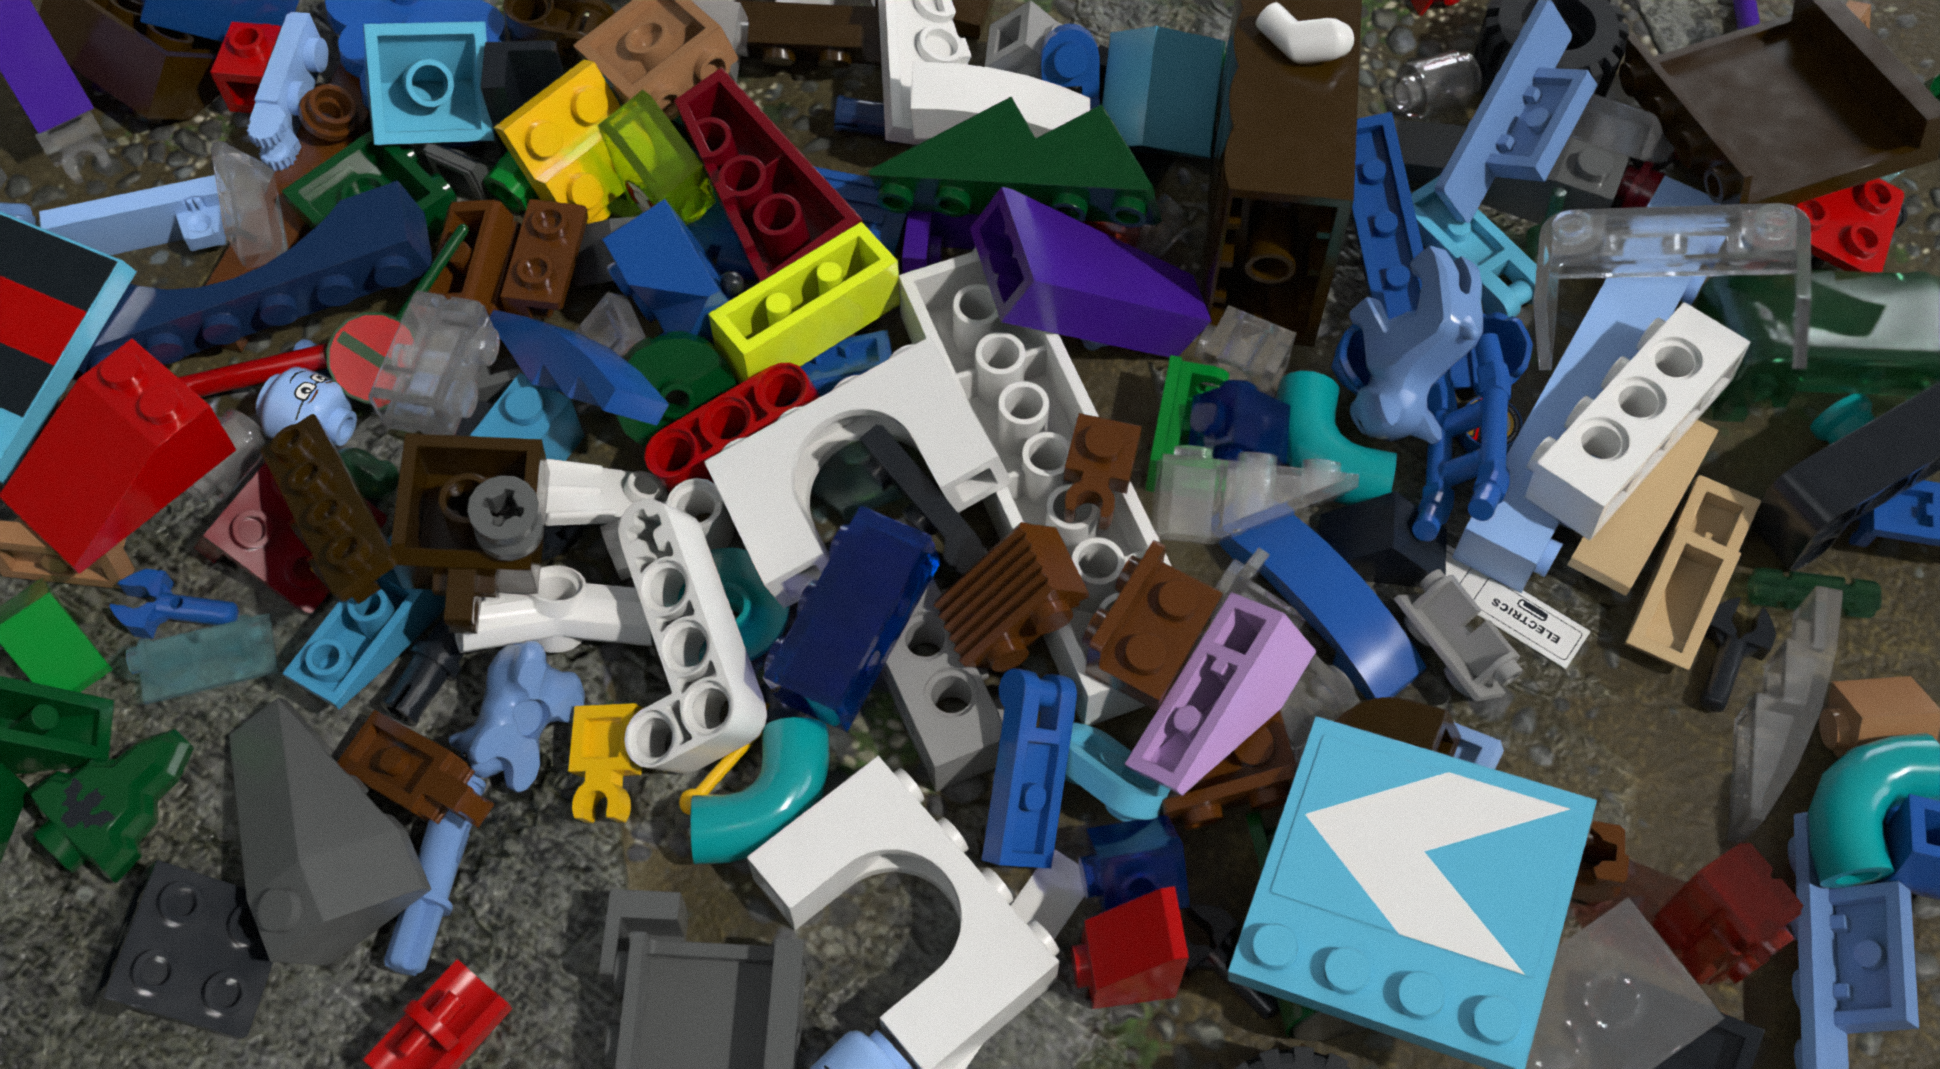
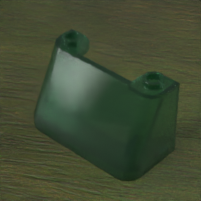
M1736 264L1720 269L1705 283L1696 299L1697 310L1750 341V345L1734 379L1711 404L1713 421L1744 422L1748 417L1747 407L1768 398L1772 399L1773 407L1785 408L1796 391L1906 395L1908 400L1940 382L1939 276L1923 271L1883 273L1753 268Z

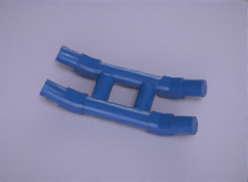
M1487 333L1481 335L1474 347L1478 362L1476 371L1479 380V396L1482 400L1457 409L1454 387L1450 385L1448 371L1429 390L1427 408L1441 427L1442 439L1436 444L1428 442L1426 486L1423 487L1422 500L1417 510L1419 513L1412 526L1414 536L1421 541L1434 540L1441 526L1447 522L1454 507V491L1451 487L1477 477L1472 489L1474 493L1468 504V512L1474 519L1479 521H1486L1492 518L1497 505L1503 501L1508 491L1510 470L1507 468L1508 401L1511 399V379L1508 366L1503 360L1497 334ZM1481 427V448L1452 459L1453 438Z

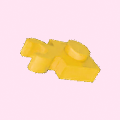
M636 703L574 706L568 772L579 777H585V782L577 789L572 801V812L575 819L585 823H594L596 806L602 798L607 797L606 818L618 823H626L631 811V800L627 791L622 787L623 776L641 775L642 767L633 762L629 757L624 740L626 728L632 717L644 709Z

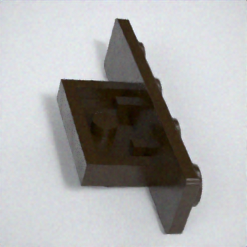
M735 0V2L741 3L748 17L747 22H749L747 42L751 52L749 57L741 56V58L762 59V62L777 66L794 65L795 61L818 62L820 66L838 69L851 67V64L882 65L879 7Z
M311 414L297 424L289 425L279 431L271 442L263 446L261 453L294 517L288 521L291 529L301 543L312 553L307 557L310 567L340 602H345L352 597L360 604L381 589L377 579L393 569L398 564V559L326 428L315 414Z

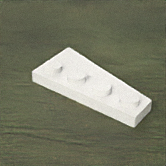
M878 0L885 138L888 141L918 145L928 139H914L911 118L912 62L968 65L971 53L966 39L958 36L952 19L956 11L952 0Z

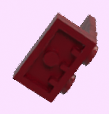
M265 462L193 548L213 563L224 554L305 615L314 612L330 592V589L310 570L307 557L312 553L301 543L291 529L288 521L294 517ZM365 499L378 525L382 528L387 521V516Z

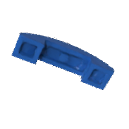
M1251 489L1205 522L1204 529L1245 572L1255 567L1336 651L1332 663L1367 700L1394 697L1425 672L1427 667L1416 648L1374 591L1323 538L1283 506Z

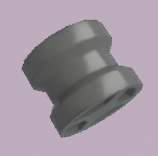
M501 475L481 483L470 496L467 509L469 519L474 529L477 543L487 555L498 560L513 561L526 557L538 547L543 538L544 522L536 493L527 482L514 476ZM510 506L508 513H504L499 517L492 516L493 513H498L500 510Z

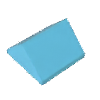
M485 22L363 24L365 84L374 145L494 141L493 126L480 88L485 42H487Z
M1159 26L1110 33L1102 105L1131 152L1212 159L1226 44L1224 40Z

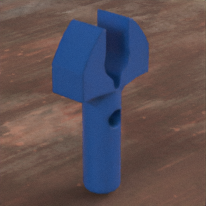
M147 568L125 577L118 582V585L127 596L151 597L155 602H147L139 608H130L116 604L109 605L116 618L134 637L153 639L158 626L169 619L232 627L238 620L239 615L238 606L234 602L173 594L171 589L174 582L166 571Z

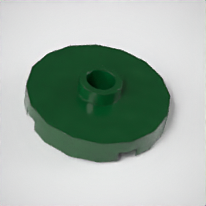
M685 331L667 332V335L657 336L653 339L649 336L636 342L622 358L639 370L664 399L673 390L684 391L686 393L685 398L679 403H668L669 406L657 426L616 415L624 432L642 447L646 448L650 439L656 433L734 388L736 380L724 354L706 338Z

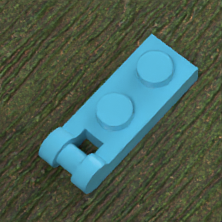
M1440 175L1411 193L1422 244L1426 248L1433 246L1445 249L1453 261L1463 256L1478 267L1482 281L1481 301L1487 315L1500 312L1508 317H1516L1520 314L1522 305L1525 303L1530 305L1536 304L1550 294L1551 284L1545 272L1479 209H1477L1469 223L1458 222L1435 192V185ZM1504 273L1512 281V284L1507 286L1498 276Z

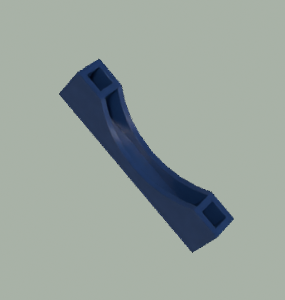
M395 181L340 200L325 219L295 246L265 265L233 279L197 288L168 290L137 286L130 283L78 370L85 374L130 339H134L161 364L174 363L187 355L217 345L234 343L241 337L273 326L290 324L297 318L329 307L343 306L356 298L389 287L405 285L412 279L424 276L433 263L425 213L399 181Z

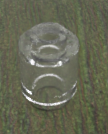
M1455 50L1405 63L1398 69L1396 79L1393 82L1392 93L1394 101L1399 109L1405 111L1413 119H1420L1466 105L1471 97L1476 96L1480 92L1482 85L1480 67L1470 53H1459Z
M228 409L222 417L217 416L234 444L236 451L185 490L188 495L200 502L206 503L210 498L224 502L263 458L261 449L269 442L268 437L259 425L237 410Z

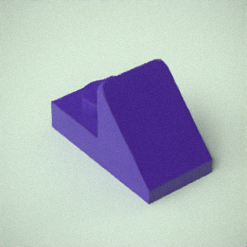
M909 211L902 254L903 274L942 262L943 247L974 249L975 243L970 227L979 215L966 214L962 217H951L940 212Z

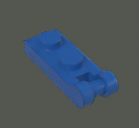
M1014 668L1005 672L999 685V698L1005 709L982 860L997 865L1051 869L1076 708L1077 689L1074 681L1067 676L1046 674L1039 679L1035 672ZM1039 710L1041 712L1039 727H1036Z

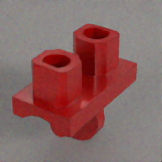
M456 959L418 1001L412 998L402 1009L405 1015L366 1055L363 1061L372 1069H458L508 1015L512 1007L462 962Z

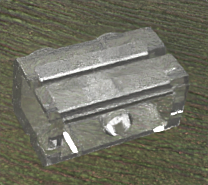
M416 290L368 395L371 404L384 425L390 429L412 433L421 431L423 434L455 435L461 419L470 418L473 415L478 401V386L476 383L483 366H491L495 362L500 345L499 333L494 329L485 306L475 300L452 296L451 299H447L441 294Z

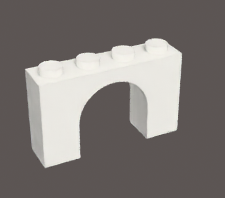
M931 336L917 344H910L899 348L885 362L861 375H854L843 379L829 393L805 406L787 410L773 424L749 437L731 441L720 453L704 461L764 586L783 608L798 602L841 578L812 520L810 511L811 489L818 472L825 462L838 450L859 441V438L876 424L879 426L882 424L894 439L908 444L920 453L945 498L958 513L1012 483L998 453Z
M877 756L747 856L753 880L794 930L798 929L858 881L880 873L900 872L915 875L932 883L946 895L957 913L961 926L959 937L952 953L939 969L879 1018L882 1035L897 1049L913 1069H953L1057 982L1059 960L1055 956L1059 953V948L1051 935L1039 922L1032 919L1026 924L1009 905L1013 901L1012 894L993 870L986 868L980 872L964 854L968 850V846L956 827L944 817L936 822L920 804L924 801V796L911 776L901 768L892 772L883 760Z

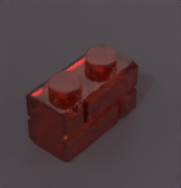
M1739 843L1699 870L1654 916L1655 920L1652 925L1673 950H1682L1681 961L1701 985H1711L1724 975H1727L1736 985L1795 940L1786 927L1802 914L1801 910L1804 905L1781 878H1771L1772 867L1751 843Z

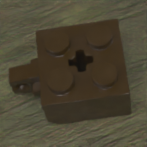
M405 433L391 538V548L398 559V564L393 569L403 589L432 590L434 595L446 596L444 621L448 625L449 633H478L482 597L496 598L497 592L538 594L544 533L538 547L526 557L513 561L498 560L487 555L478 545L467 509L470 496L481 483L501 475L514 476L527 482L535 491L545 529L550 471L542 439ZM510 506L500 510L498 513H493L492 516L499 517L504 513H508Z

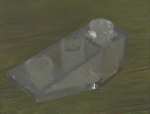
M1187 445L1175 446L1173 455L1163 454L1157 462L1151 525L1158 539L1214 545L1345 496L1358 488L1359 474L1341 472V463L1331 460L1306 459L1302 461V468L1277 466V456L1271 454L1243 452L1238 454V461L1212 459L1213 450L1209 448Z

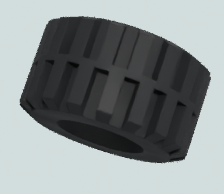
M1538 0L1490 1L1471 64L1474 65L1472 76L1475 83L1482 84L1479 92L1483 97H1485L1495 75L1500 70ZM1551 0L1572 33V38L1556 68L1589 70L1597 83V87L1581 115L1586 118L1594 112L1597 105L1603 103L1626 51V40L1629 36L1628 24L1622 22L1625 15L1620 6L1610 5L1611 0Z

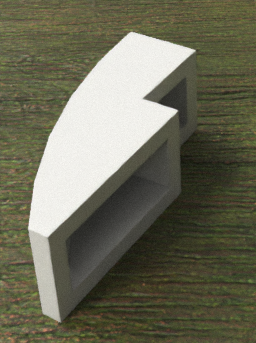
M912 62L911 118L914 139H930L1009 97L1013 98L1034 136L1037 138L1090 110V98L1057 84L995 68L956 63Z

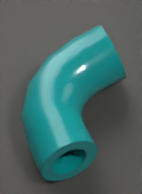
M1314 371L1291 372L1283 376L1279 381L1274 407L1277 446L1291 472L1319 496L1346 506L1390 493L1394 481L1397 453L1357 445L1341 434L1336 425L1340 392L1339 386L1333 379Z
M804 717L782 718L769 722L762 730V765L760 774L751 785L742 791L730 794L692 796L691 847L693 863L695 865L732 863L747 859V856L823 798L830 761L829 728L825 723Z
M1918 733L1890 736L1851 748L1822 774L1807 813L1810 852L1819 884L1822 887L1845 888L1859 886L1884 879L1893 874L1894 868L1884 838L1883 821L1885 815L1894 807L1900 806L1909 794L1940 801V745L1932 735Z

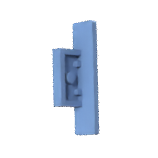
M1538 0L1435 185L1436 194L1458 222H1471L1495 177L1545 182L1597 87V83L1589 70L1556 68L1572 38V33L1551 0Z
M1808 812L1794 814V837H1791L1788 842V858L1791 868L1796 875L1797 902H1794L1790 908V923L1793 934L1798 941L1799 969L1794 972L1792 977V990L1801 1015V1039L1797 1040L1795 1044V1064L1797 1069H1849L1847 1034L1919 1029L1911 890L1899 881L1845 888L1822 887L1819 884L1810 852Z

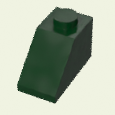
M0 676V762L13 774L80 768L93 758L109 759L114 700Z

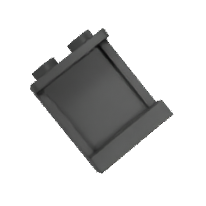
M632 931L629 951L619 950L615 961L614 993L624 995L620 1023L611 1022L607 1030L605 1043L606 1067L615 1069H798L808 960L804 939L775 938L774 946L654 940L649 937L647 932Z

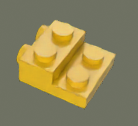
M585 59L493 127L540 200L584 205L589 216L587 224L607 220L611 214V210L607 205L622 193L630 196L625 186L626 181L632 182L642 191L648 188L654 181L651 171L663 162L635 114L622 109L595 62Z

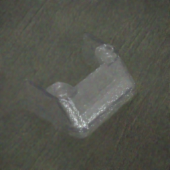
M1783 203L1575 209L1562 211L1551 216L1545 221L1540 230L1533 300L1539 370H1552L1560 279L1793 274L1792 369H1806L1811 308L1810 219L1801 209Z

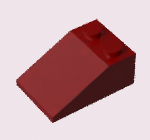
M130 339L79 377L0 492V499L67 564L80 574L234 453L236 448L211 406L134 339Z

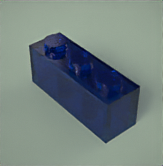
M861 505L850 525L844 524L836 532L830 546L829 562L819 579L810 581L803 590L797 606L798 616L786 637H779L771 646L765 660V674L763 676L777 701L846 733L850 729L941 563L931 535Z

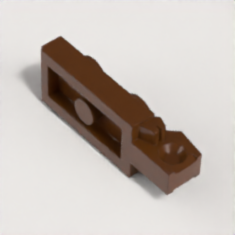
M376 710L372 712L337 761L347 774L357 776L365 786L426 822L430 819L439 825L449 810L461 819L479 828L495 805L477 794L472 787L467 785L475 773L474 770L467 766L468 763L448 749Z

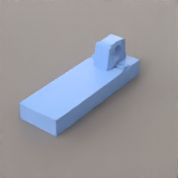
M220 174L39 211L41 228L108 255L185 240L190 251H197L217 245H225L226 231L240 228L238 209Z

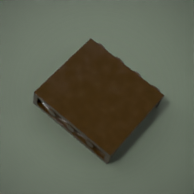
M1795 0L1792 14L1654 57L1636 35L1627 37L1624 63L1619 68V79L1623 91L1627 96L1634 97L1647 113L1652 127L1664 134L1676 149L1681 163L1684 166H1690L1705 185L1710 199L1715 203H1720L1735 223L1919 166L1938 158L1940 151V102L1841 0Z

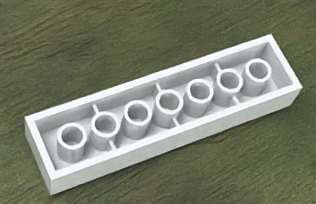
M977 251L899 275L900 317L912 344H917L931 336L998 453L1012 482L982 499L1000 541L1020 522L1056 527L1089 592V598L1080 601V606L1071 609L1073 618L1067 625L1043 636L1060 675L1071 678L1076 685L1077 701L1075 709L1081 723L1092 726L1146 706L1085 673L1088 647L1083 645L1081 641L1091 618L1100 607L1110 611L1120 594L1114 588L1128 559L1132 555L1142 559L1152 541H1160L1131 482L1127 494L1112 491L1115 497V508L1112 523L1107 530L1098 529L1100 509L1090 503L1082 504L1077 508L1073 523L1065 522V496L1068 489L1075 483L1064 481V469L1078 414L1099 416L1059 334L1000 322ZM1165 553L1164 563L1171 566L1169 559ZM1205 633L1202 635V637H1201V639L1199 640L1198 644L1196 645L1195 649H1196L1197 646L1199 645V643H1200V641L1202 640V638L1204 637Z

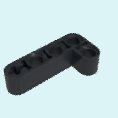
M1940 382L1799 462L1782 474L1768 488L1760 501L1761 503L1751 526L1789 571H1796L1822 555L1837 541L1850 523L1940 471Z

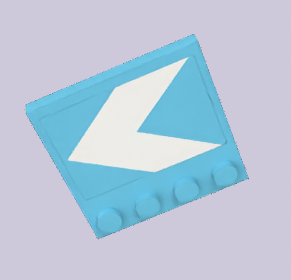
M1315 716L1228 970V981L1487 1069H1525L1597 800Z

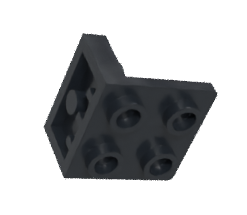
M156 860L139 876L88 1009L117 1017L131 1008L236 1040L246 1037L250 1031L273 962H270L249 907L246 888Z

